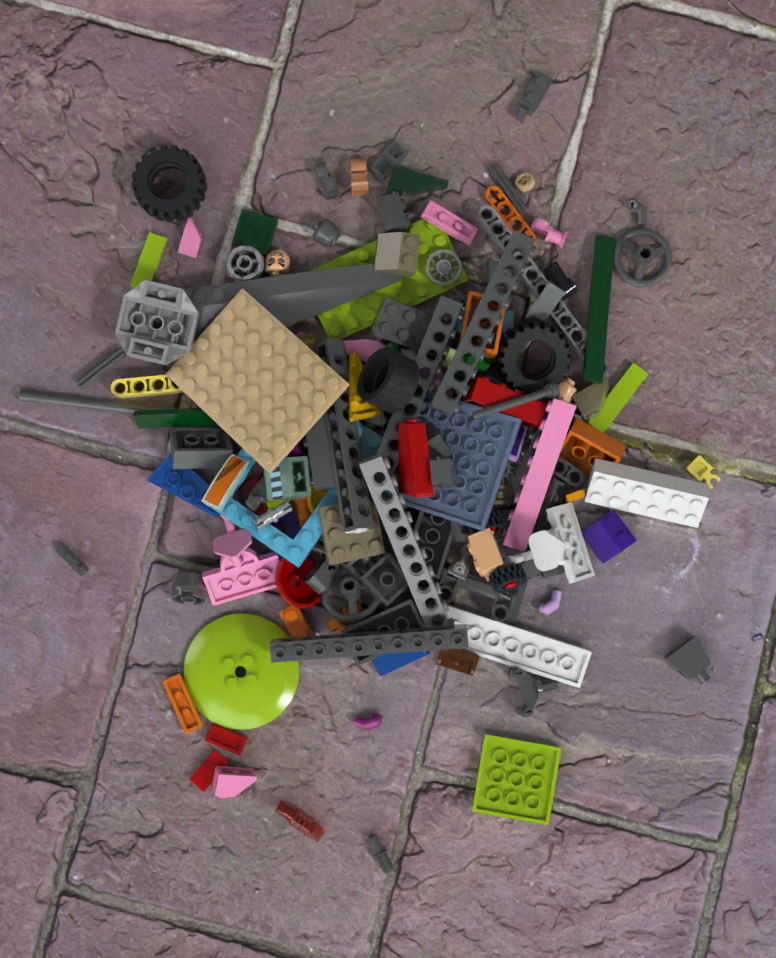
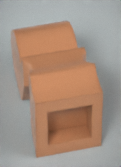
M366 158L351 159L352 196L369 195Z

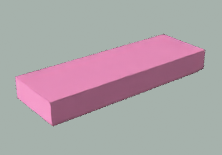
M431 200L428 201L420 216L468 246L472 243L478 231L477 227Z

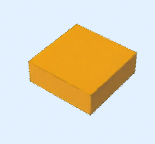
M583 489L565 495L564 499L565 502L569 503L584 498L586 494Z

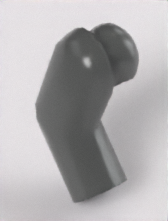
M631 199L628 207L637 215V225L645 226L647 218L646 206L638 199Z

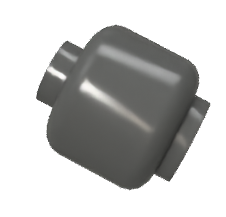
M324 219L322 222L318 220L312 227L314 230L313 238L323 247H328L329 245L332 247L341 236L339 234V227L329 219Z

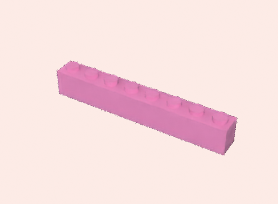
M556 397L553 401L549 400L546 412H549L547 420H542L539 430H542L541 437H536L533 446L536 452L534 456L530 455L527 467H530L528 474H523L520 483L524 485L522 492H517L514 500V503H517L515 511L511 510L508 521H511L509 529L505 528L501 537L504 539L503 545L522 552L526 551L529 537L536 523L575 412L576 404Z

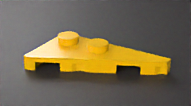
M358 351L349 355L350 422L376 417L381 414L379 408L363 401L359 396L358 380L363 364Z

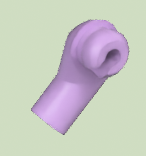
M553 590L551 600L541 603L539 611L547 615L557 610L562 592Z

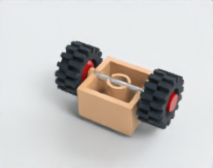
M493 509L491 510L485 531L473 528L475 534L468 536L470 543L467 544V547L475 560L473 562L480 577L484 576L487 582H491L495 593H505L508 590H513V588H518L519 585H523L527 581V577L522 564L512 563L511 565H505L494 535L502 532L506 528V524L501 511H494Z

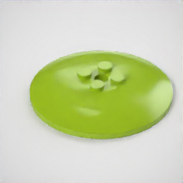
M245 613L223 616L205 626L190 644L184 662V682L197 710L213 723L236 730L257 728L278 717L293 699L299 681V661L271 663L269 643L272 639L289 638L287 634L272 621L258 615ZM238 666H243L246 669L244 677L236 675L235 670Z

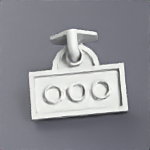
M572 502L546 509L547 519L552 528L548 531L543 530L533 533L529 537L530 551L507 556L504 560L505 565H511L512 563L517 564L534 559L536 567L541 571L557 568L558 565H564L565 576L569 584L595 576Z

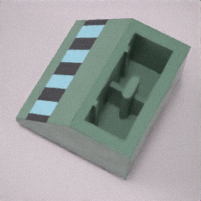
M307 456L284 458L271 474L264 469L267 501L305 499L311 495Z

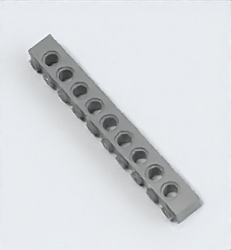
M382 453L360 461V469L425 627L455 625L453 618H449L447 615L449 608L446 601H442L439 595L442 593L438 582L434 583L432 578L435 575L431 564L427 565L425 558H428L424 547L420 548L418 540H420L418 531L417 529L413 530L410 524L413 522L409 511L406 512L403 507L406 504L402 493L398 494L397 492L398 482L395 475H390L388 469L391 468L388 458L383 457ZM377 472H382L385 478L378 481L374 475ZM389 490L393 495L391 498L386 499L381 493ZM392 508H396L400 511V514L394 517L389 514V511ZM403 526L407 529V532L399 534L396 529ZM411 544L414 546V550L406 552L404 546ZM419 562L422 567L415 570L411 567V564ZM421 580H426L429 585L427 587H420L418 583ZM428 598L436 600L433 605H429L425 601ZM436 615H440L443 617V620L441 622H435L433 621V617Z

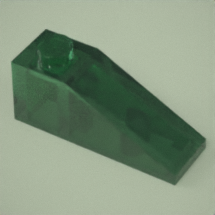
M394 165L388 184V191L391 192L390 194L399 192L400 197L445 190L448 188L449 181Z

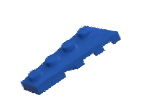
M171 454L147 479V481L216 518L220 515L202 502L210 485L192 469H173Z

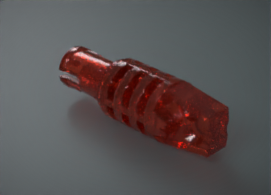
M283 801L275 809V812L289 820V825L305 836L319 842L324 835L325 830L315 820L300 810L295 811Z

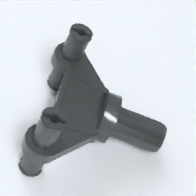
M513 667L508 671L510 673L508 676L517 679L523 705L518 707L516 711H519L517 714L521 717H529L534 713L533 708L539 696L543 695V692L558 688L556 680L547 679L540 681L539 679H534L519 667Z

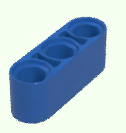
M430 651L383 654L372 659L379 676H383L429 655Z

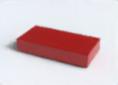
M212 723L205 741L241 756L248 737Z
M214 749L189 780L204 792L213 782L216 766H226L230 761Z

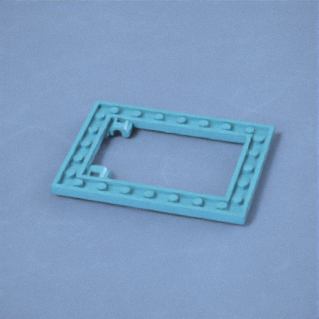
M357 421L362 457L365 460L377 454L383 437ZM243 448L237 456L248 461L249 465L232 497L257 464V461ZM329 489L294 540L270 524L258 530L252 519L258 516L232 499L231 496L228 498L222 512L215 511L239 528L248 530L255 539L299 568L322 536L318 507L336 504L339 501L337 489Z

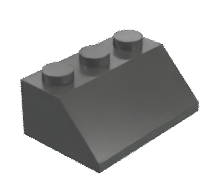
M220 426L170 427L173 469H221L233 452L230 435Z

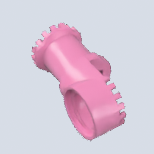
M534 218L530 227L532 231L535 232L536 230V233L546 235L544 242H552L559 245V248L563 247L568 232L563 233L553 229L548 222L539 218Z

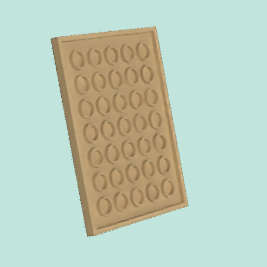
M243 288L192 345L191 352L182 356L166 373L185 394L270 474L350 385Z

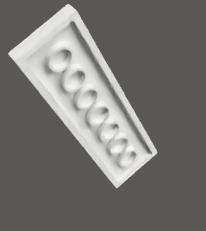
M448 605L449 611H447V615L449 618H453L455 625L467 624L469 648H459V650L512 667H519L525 671L580 688L592 650L508 623L497 622L492 618ZM442 616L439 617L438 622L443 620Z

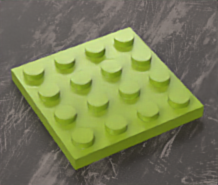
M484 734L472 812L549 825L562 748Z

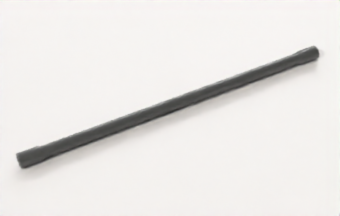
M20 390L19 401L31 403H47L134 414V411L166 409L43 394L27 390Z

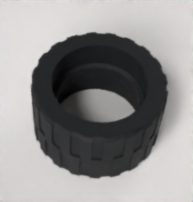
M384 347L378 349L368 358L360 373L358 380L360 398L388 413L400 411L412 399L416 391L420 374L417 362L391 348Z

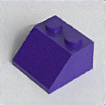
M614 509L582 531L584 539L602 564L637 541Z

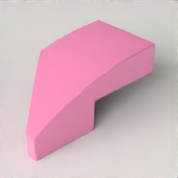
M189 217L181 238L178 253L197 258L202 234L198 231L193 218Z

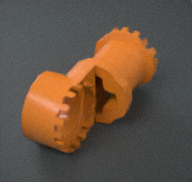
M307 497L305 499H293L296 502L298 512L296 516L299 517L300 528L304 526L312 514L307 504Z
M361 603L357 604L358 613L363 611ZM342 608L344 614L350 615L349 608ZM336 618L327 621L330 632L341 630L351 623L339 621Z

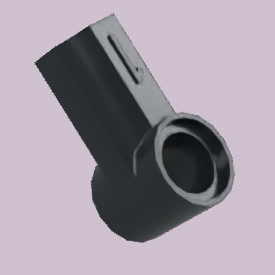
M557 261L543 269V273L549 281L566 291L561 298L562 301L578 292L571 278H567Z

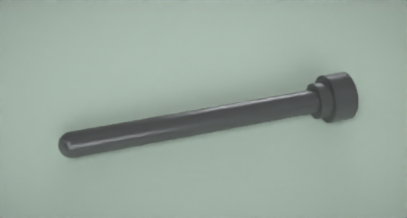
M556 382L546 384L542 390L475 411L472 416L474 419H479L543 397L552 399L560 396V389Z

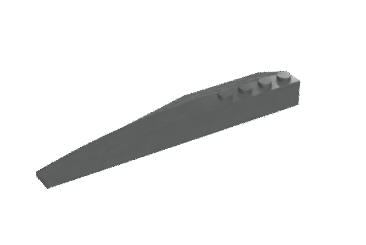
M375 264L187 289L185 292L200 313L193 343L242 288L287 328L330 311L337 306L347 304L354 299L366 296L371 292L400 282L402 278L401 275L374 271Z

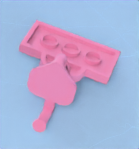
M220 514L228 533L216 537L212 542L214 553L222 556L220 567L202 572V578L213 606L276 588L275 570L279 562L278 554L271 552L257 556L255 551L248 547L252 543L250 532L246 529L236 531L234 523Z

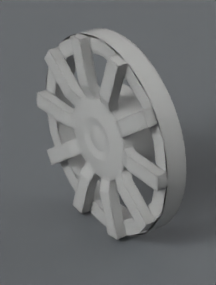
M438 250L431 254L427 260L426 273L429 279L437 285H450L461 274V261L452 251ZM446 253L445 259H442L440 254ZM436 255L439 258L438 262L433 259ZM449 255L454 257L450 262L448 261ZM430 261L434 263L436 267H429ZM457 261L458 266H451L452 263ZM451 269H452V270L458 269L457 275L454 274V273L451 271ZM429 270H436L437 272L431 275ZM440 274L439 280H435L434 277ZM448 274L452 275L455 278L449 280ZM443 276H445L447 282H441Z

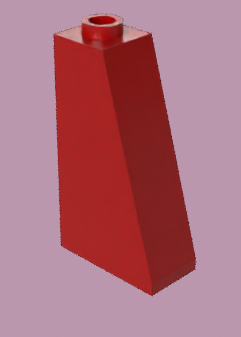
M406 418V422H399V493L415 498L433 497L434 490L431 480L425 423L418 422L417 418Z

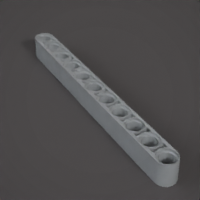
M484 205L479 209L478 221L503 254L505 250L504 243L509 242L512 232L492 206ZM489 212L492 217L484 219L481 214ZM500 227L503 232L495 234L493 228ZM519 251L512 253L514 258L523 257ZM528 256L525 261L528 266L524 274H519V277L537 300L540 296L537 289L540 287L545 288L548 281ZM533 272L536 275V279L529 280L526 274ZM560 299L557 304L558 310L552 311L549 318L564 335L567 343L584 364L583 349L586 343V332ZM567 318L570 324L563 326L560 323V319ZM572 333H578L581 336V340L574 341L571 337ZM606 359L604 362L603 375L608 371L609 368Z

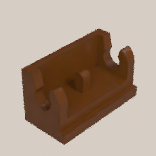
M459 649L440 650L436 664L473 676L480 656Z

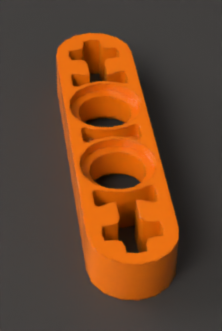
M497 186L489 187L485 193L486 202L496 210L512 233L514 231L511 223L519 221L521 228L516 231L522 232L525 229V235L536 239L533 231L502 190ZM491 191H492L493 193H496V192L498 193V194H497V199L499 200L500 203L497 205V207L495 206V205L497 204L496 199H495V198H491V199L489 198V197H490V194H491V193H490ZM501 206H508L510 213L502 215L499 209Z

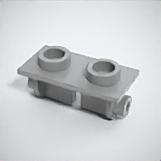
M467 544L463 545L462 549L457 548L447 571L463 580L466 579L474 560Z

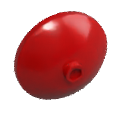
M309 555L299 568L282 557L275 570V582L280 595L288 604L299 609L310 608L321 599V594H317L304 582L306 575L316 563Z

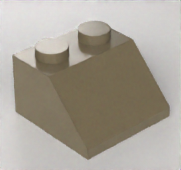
M405 232L379 233L377 236L374 271L412 277L417 270L420 235Z

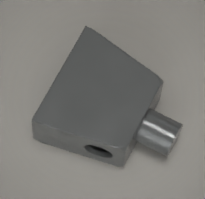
M692 635L664 657L687 680L696 677L700 684H704L711 678L704 670L711 662L697 636Z

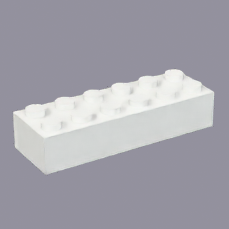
M595 458L586 486L585 502L698 528L709 499V484Z

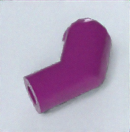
M374 713L367 720L356 716L353 725L370 731L382 724V716L379 713Z

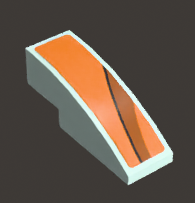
M231 454L209 486L202 502L222 512L228 498L232 497L249 462Z

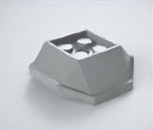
M144 280L124 295L115 335L127 356L168 365L191 352L200 313L184 289ZM161 319L162 326L159 329H155V321Z

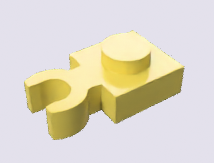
M700 455L685 468L698 482L704 479L705 484H709V489L714 488L710 484L711 479H715L717 482L721 480L719 476L710 473L713 467Z

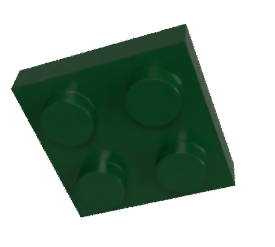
M242 209L231 244L232 247L251 246L257 249L261 255L267 256L270 253L279 220Z

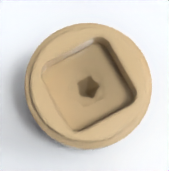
M522 173L516 178L515 184L519 191L526 192L534 187L535 179L531 173Z

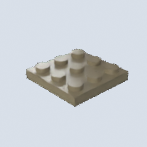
M372 496L369 497L374 529L363 533H343L339 503L318 507L328 565L385 553L378 510Z

